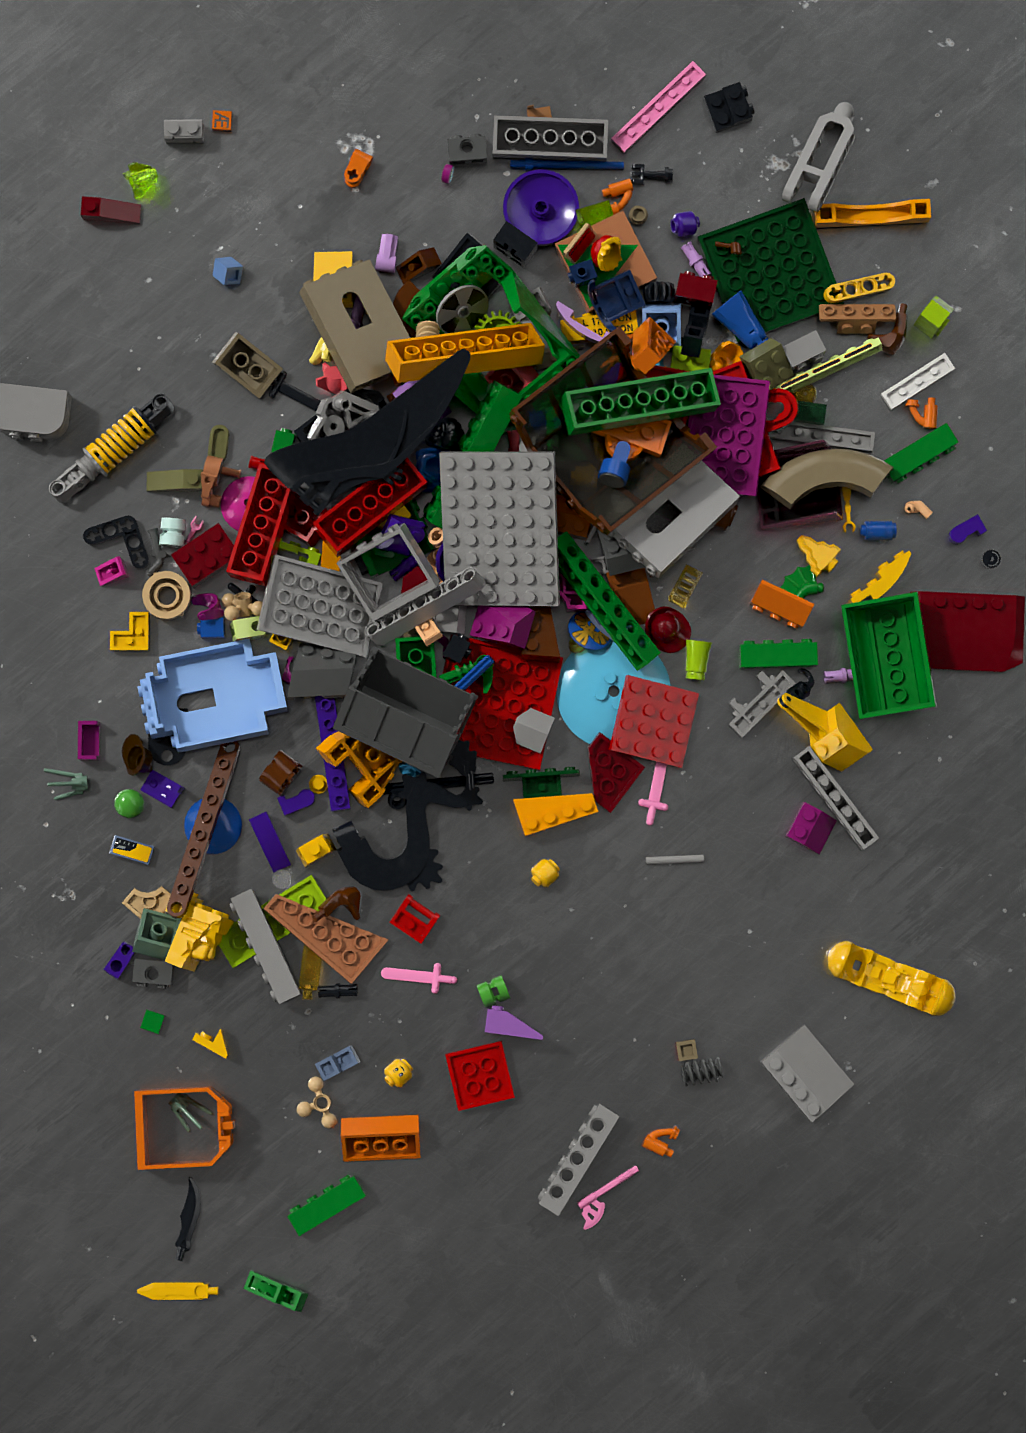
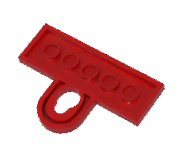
M743 361L713 371V375L749 378ZM777 388L770 390L769 402L783 403L784 410L774 420H766L759 477L781 469L769 432L788 426L798 415V401L790 391Z

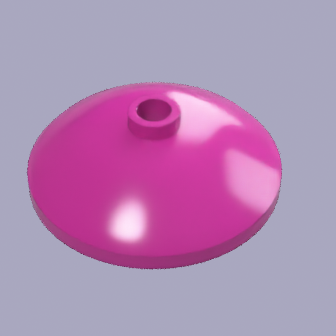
M245 476L234 480L226 487L222 494V515L228 525L239 531L246 508L245 501L249 498L255 479L253 476Z

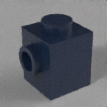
M591 259L569 266L567 276L570 284L574 283L575 288L586 285L593 279L597 281V274Z

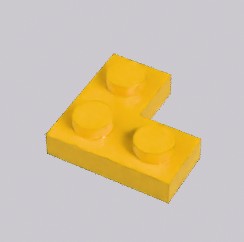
M129 612V631H110V651H149V612Z

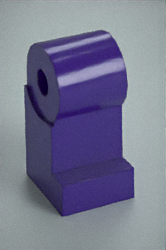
M977 514L954 527L949 532L948 538L951 543L958 545L969 535L976 532L980 536L987 532V529Z
M303 789L292 798L286 799V796L283 795L277 799L284 816H288L311 806L315 802V794L309 789Z
M124 941L103 970L117 980H120L129 962L135 955V952H132L133 946Z

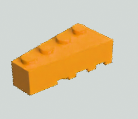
M592 793L513 799L525 837L598 813Z

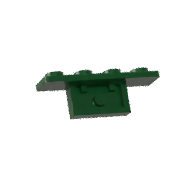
M565 767L562 771H556V768H547L545 772H537V770L531 769L526 770V773L518 774V771H508L506 775H503V782L522 780L523 798L562 796L561 777L580 776V770L575 769V767Z

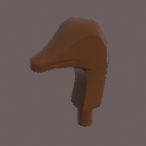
M900 304L899 311L896 312L894 329L890 333L868 334L867 339L879 338L882 343V350L888 355H894L901 348L906 338L907 304Z
M352 886L335 891L318 907L319 911L312 915L313 920L317 922L323 917H328L340 905L345 906L355 920H359L361 899L359 890Z

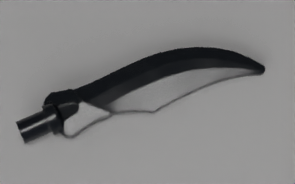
M192 1177L188 1178V1194L180 1215L181 1230L175 1243L177 1247L175 1260L183 1261L185 1252L191 1249V1238L200 1213V1193Z

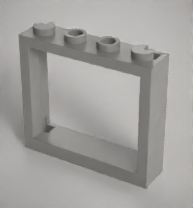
M405 523L392 525L387 529L388 532L376 534L372 537V541L368 543L363 541L352 552L350 550L345 551L340 555L341 558L337 562L338 567L372 621L436 588L441 582ZM400 534L428 580L377 606L350 563V560Z

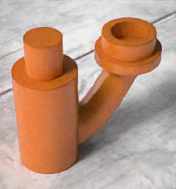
M629 178L609 184L608 188L601 191L603 197L611 195V198L624 194L618 204L613 202L610 205L612 214L615 215L630 201L634 190Z
M928 398V405L924 407V417L917 410L919 407L918 400H907L905 407H909L913 418L919 425L923 426L924 429H937L938 406L935 405L936 398Z
M674 1126V1128L655 1130L647 1134L642 1147L662 1157L664 1154L672 1157L674 1150L668 1148L669 1144L657 1138L670 1135L669 1139L676 1140L680 1129Z

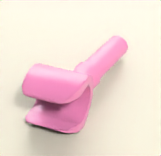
M197 516L193 518L190 523V533L185 540L186 543H189L194 533L200 530L204 520H202L200 525H197L195 523Z

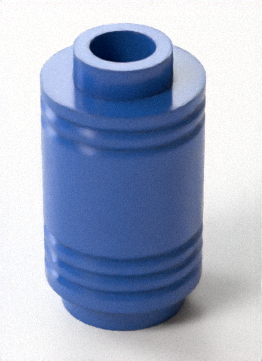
M864 521V525L860 527V534L864 536V540H892V538H896L897 527L896 523H892V521Z

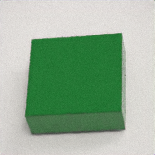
M146 1009L140 1028L159 1034L165 1015Z

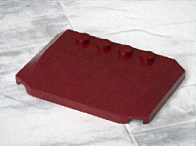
M913 591L919 594L931 669L1002 673L1023 663L1024 596Z

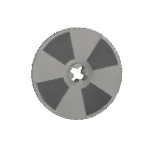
M475 285L460 286L449 292L440 302L436 312V322L445 334L473 330L475 325H479L478 320H483L484 315L487 313V295L481 288Z

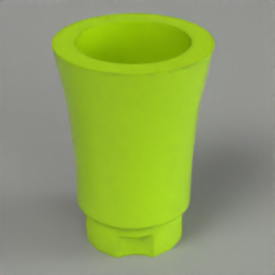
M686 640V678L705 680L712 642Z

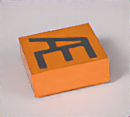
M213 110L212 130L231 131L232 111Z

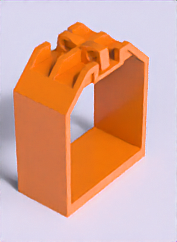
M212 1086L134 1091L138 1170L213 1166L233 1145L232 1129L236 1126L235 1120H231L232 1104ZM208 1092L217 1101L218 1154L212 1160L149 1163L146 1095Z

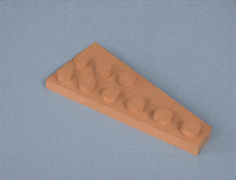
M275 894L263 908V910L350 984L355 981L388 941L386 938L355 927L332 916L323 917L315 922L312 915L318 911L278 894Z

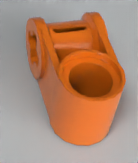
M358 149L354 150L344 173L347 186L354 188L360 185L372 163L373 156ZM353 174H356V178L354 177V178L351 180V179H350V176H353Z

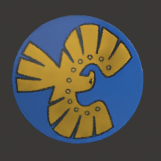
M579 611L570 618L568 631L571 638L579 646L588 650H600L610 643L611 639L604 635L590 621L585 611Z

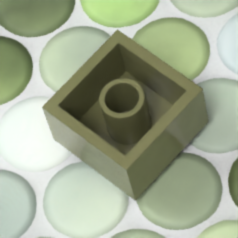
M772 338L739 356L740 360L744 363L749 379L771 381L770 390L794 376L782 344Z

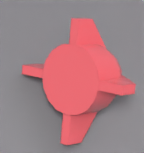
M322 363L324 376L316 378V386L333 394H338L340 390H347L348 387L337 366L330 367L327 363Z

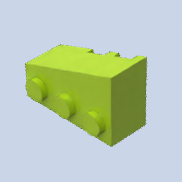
M935 296L919 315L914 326L932 339L934 335L939 336L950 321L948 317L954 309L938 296Z

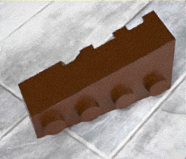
M528 606L535 611L526 647L521 649V660L559 663L560 653L551 607Z

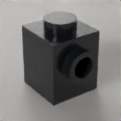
M460 633L458 636L453 634L443 652V656L460 665L463 658L467 659L472 651L469 648L471 646V643L468 642L469 638Z

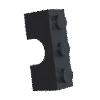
M692 303L688 325H686L683 337L682 355L700 358L709 322L710 306Z

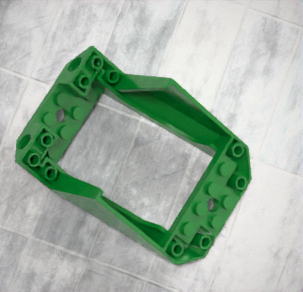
M486 245L470 247L414 295L402 319L416 331L417 324L422 321L436 322V312L440 302L449 292L456 289L450 287L452 283L458 282L460 286L475 285L481 288L490 279L494 278L503 286L513 312L517 314L521 311L530 319L547 341L552 356L557 359L556 362L519 392L522 395L520 404L579 358L580 355L507 263ZM578 367L551 387L558 404H561L560 398L566 391L578 390L584 387V380ZM481 372L464 374L454 395L477 414V406L481 400L485 399L489 383ZM547 397L543 400L537 398L519 412L527 422L524 426L527 433L545 419V407L551 406ZM511 420L503 434H507V431L517 430Z

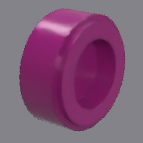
M446 164L444 166L441 178L443 183H451L454 165Z

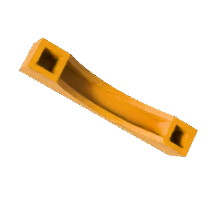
M913 199L877 205L831 203L823 204L819 212L814 211L816 228L928 223L931 219L930 199Z

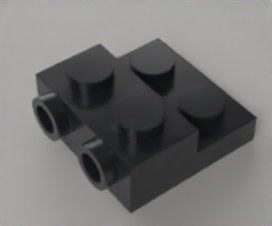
M740 82L723 87L722 90L703 97L716 133L752 121V114H755L752 103L748 104L746 100L748 96L746 86H741Z

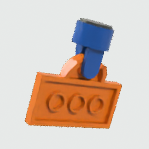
M661 420L593 432L605 437L606 450L612 457L603 460L598 474L599 480L613 488L625 486L631 470L626 462L637 458L641 451L660 457L672 421Z

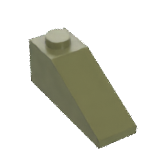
M181 469L147 472V491L202 492L201 472L203 470Z

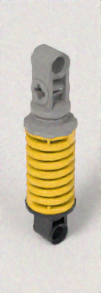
M157 394L141 409L134 405L128 414L123 416L124 421L119 419L117 424L112 425V429L108 428L106 430L107 435L102 433L101 439L96 438L95 443L92 442L87 447H84L82 450L85 455L81 459H77L74 465L66 469L62 475L51 482L49 485L51 495L58 502L63 503L82 490L90 481L93 482L98 474L101 473L106 477L116 467L115 461L118 464L121 463L122 458L126 459L128 454L133 453L132 448L135 450L139 448L138 443L143 445L145 443L144 440H149L153 435L158 434L155 427L171 415L174 410V406L165 394ZM166 403L164 407L160 408L161 404Z

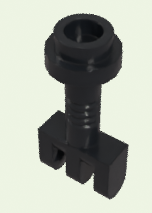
M645 164L631 165V169L639 170V172H631L632 177H639V179H631L632 184L644 185L645 178H665V182L673 180V169H669V167H665V171H645Z

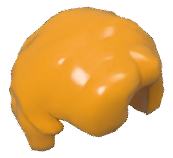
M731 341L722 342L711 354L709 367L712 368V371L741 361L739 356L744 354L741 347Z

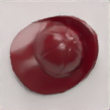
M662 606L649 613L645 622V633L659 650L675 653L686 646V640H690L691 627L682 613L671 607Z

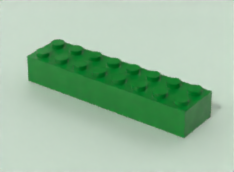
M712 368L566 391L560 398L569 436L715 412L721 405Z
M496 380L490 383L486 389L487 395L485 399L481 400L477 406L478 412L475 418L472 417L468 423L469 429L466 435L463 434L460 438V446L457 452H493L510 421L509 413L519 404L522 395ZM440 482L439 486L436 485L432 492L433 497L430 503L427 502L425 505L423 516L430 523L442 528Z

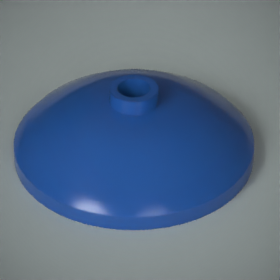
M202 799L194 803L186 814L184 829L188 840ZM224 799L207 854H219L229 850L236 844L241 835L242 819L240 813L226 799Z

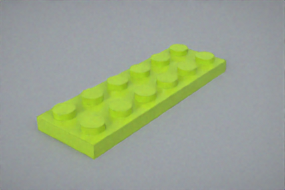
M312 875L279 894L316 911H319L318 907L326 900L325 895ZM266 902L265 904L261 905L262 910H263V908L267 905L268 902ZM263 910L277 941L290 934L286 928ZM237 921L233 923L228 933L222 936L219 944L232 968L256 955L254 949H250L246 942V938H248L246 931H241Z

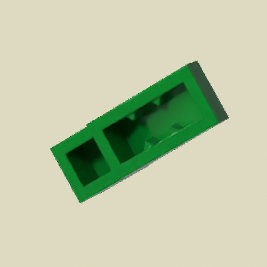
M250 1271L243 1288L273 1303L283 1305L298 1312H302L308 1297V1293L255 1271Z

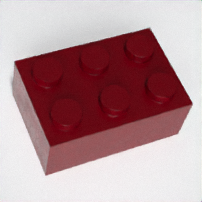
M217 523L172 553L171 556L195 589L228 567L234 545L221 525Z

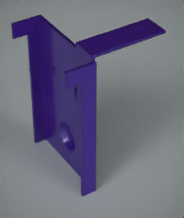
M152 770L140 790L172 808L179 794H182L185 788Z

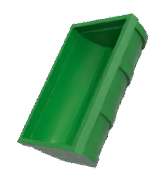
M918 592L841 605L859 719L937 707Z

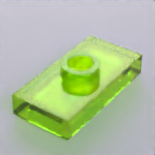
M609 200L575 210L580 228L585 223L591 226L613 215Z

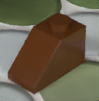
M432 247L417 251L395 268L403 284H405L408 280L413 281L432 272L442 263L435 248Z

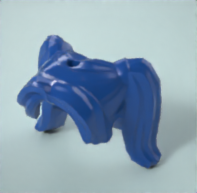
M423 448L415 453L417 460L416 468L428 482L427 488L422 492L432 493L435 486H439L441 482L439 453L449 452V450Z

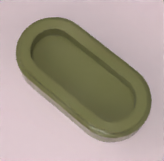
M216 425L211 429L208 446V456L223 458V461L227 458L230 437L229 431L225 426Z

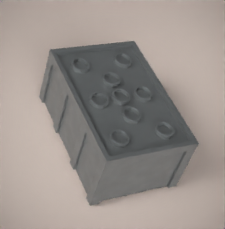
M373 647L354 684L348 688L333 729L439 778L464 731L478 695H475L473 692L470 694L441 678L438 679L411 666L407 662H402L381 652L377 647Z

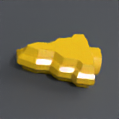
M804 535L797 539L800 550L806 555V562L811 566L810 571L816 577L825 570L830 573L839 561L836 559V556L840 553L841 548L835 544L829 545L824 541L817 542L813 538Z

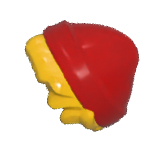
M604 235L593 243L591 248L592 262L601 271L609 272L618 267V262L622 260L620 251L621 239L611 235Z

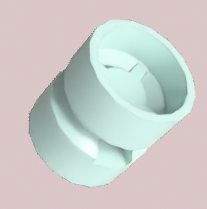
M161 518L160 529L163 530V533L160 534L159 545L173 548L183 547L185 537L182 533L186 529V520Z

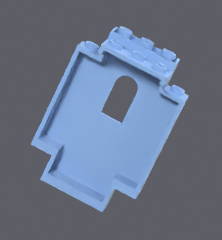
M250 638L160 656V663H157L160 676H154L153 672L145 673L146 678L140 679L141 686H137L139 697H143L144 704H141L143 716H147V722L144 723L146 734H150L152 739L174 735L171 736V743L173 748L176 747L178 753L268 735L266 716L288 712L276 652L253 656ZM213 689L216 706L189 712L179 710L177 701L182 695Z

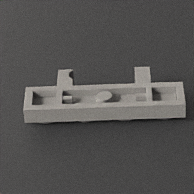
M783 670L776 677L772 674L768 677L763 671H760L755 677L761 680L763 684L761 687L762 691L749 704L745 703L742 705L736 701V698H733L728 703L735 710L732 713L735 718L728 725L741 738L778 703L777 699L785 694L787 689L796 684Z

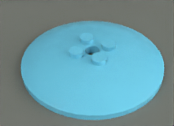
M613 640L600 650H588L581 646L577 647L569 655L561 668L556 691L558 709L568 728L578 738L588 744L593 741L599 732L611 740L626 675L671 686L667 670L659 656L637 671ZM611 686L618 687L619 695L616 697L610 696L608 689Z

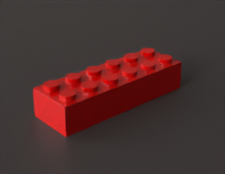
M408 458L397 466L403 472L394 473L402 477L401 481L390 477L389 479L394 482L392 485L384 479L365 482L313 522V529L336 557H339L384 522L389 514L397 512L427 488L428 482Z
M259 463L226 570L231 578L262 586H267L273 555H277L296 493L287 488L265 464Z

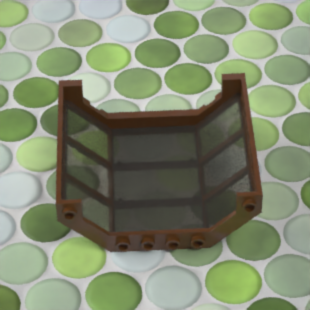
M620 326L514 407L509 413L510 420L515 425L528 452H555L556 492L564 496L567 506L571 510L574 509L576 513L606 535H609L717 448L706 432L702 435L698 433L693 435L690 433L691 429L680 418L667 419L672 421L660 457L641 451L637 458L627 461L626 463L630 466L631 470L626 485L621 488L609 487L599 480L598 474L603 460L612 458L606 450L605 437L593 432L569 436L560 398L566 391L647 378L641 370L637 371L632 366L628 355L631 351L628 346L631 340Z

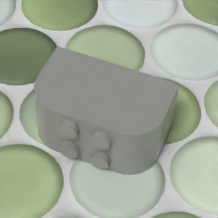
M0 383V432L12 436V439L23 440L24 437L31 438V441L42 442L43 439H57L68 429L72 396L66 390Z

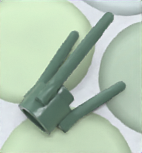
M44 768V772L75 777L71 778V781L47 783L48 786H72V790H75L55 796V800L83 794V791H88L87 776H82V773Z
M177 1093L168 1103L172 1107L171 1110L187 1132H190V1128L180 1113L182 1112L199 1129H202L203 1127L186 1110L188 1107L186 1102L209 1115H213V1112L190 1099L186 1094L182 1096L180 1093Z

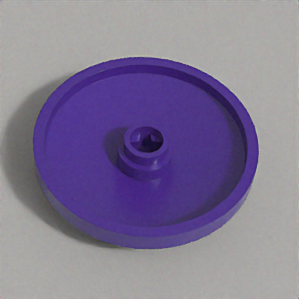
M543 169L526 172L517 177L506 191L503 201L505 222H509L538 242V246L552 245L564 239L572 231L578 219L579 200L576 191L565 177L556 172Z

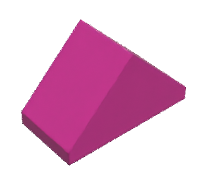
M120 556L94 568L100 586L129 577L124 561Z

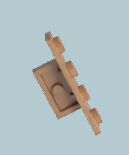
M820 304L819 320L821 322H837V334H875L877 322L896 321V310L894 304Z

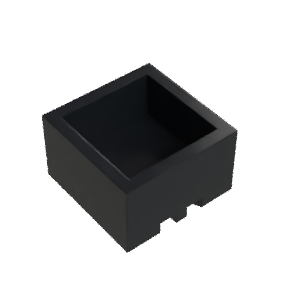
M506 221L493 239V248L502 254L506 253L509 259L513 258L516 264L525 269L538 250V242Z

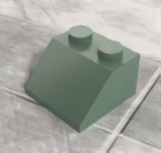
M144 908L132 952L165 960L181 918L175 919L168 914Z

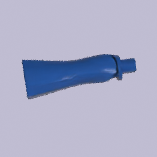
M739 291L712 313L714 318L729 329L749 349H753L768 340L762 325L756 318L742 291Z

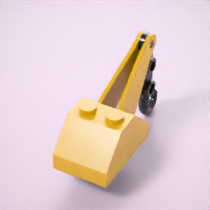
M804 668L798 669L799 673L802 672L806 675L808 682L799 681L787 689L786 693L777 699L778 705L809 733L810 746L820 761L842 772L873 749L840 703L826 711L803 701L810 695L815 680L808 670Z

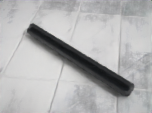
M493 773L474 774L475 785L494 783ZM454 776L427 779V782L436 783L443 788L463 787L466 784V777ZM403 782L387 783L383 795L390 794L393 791H403Z

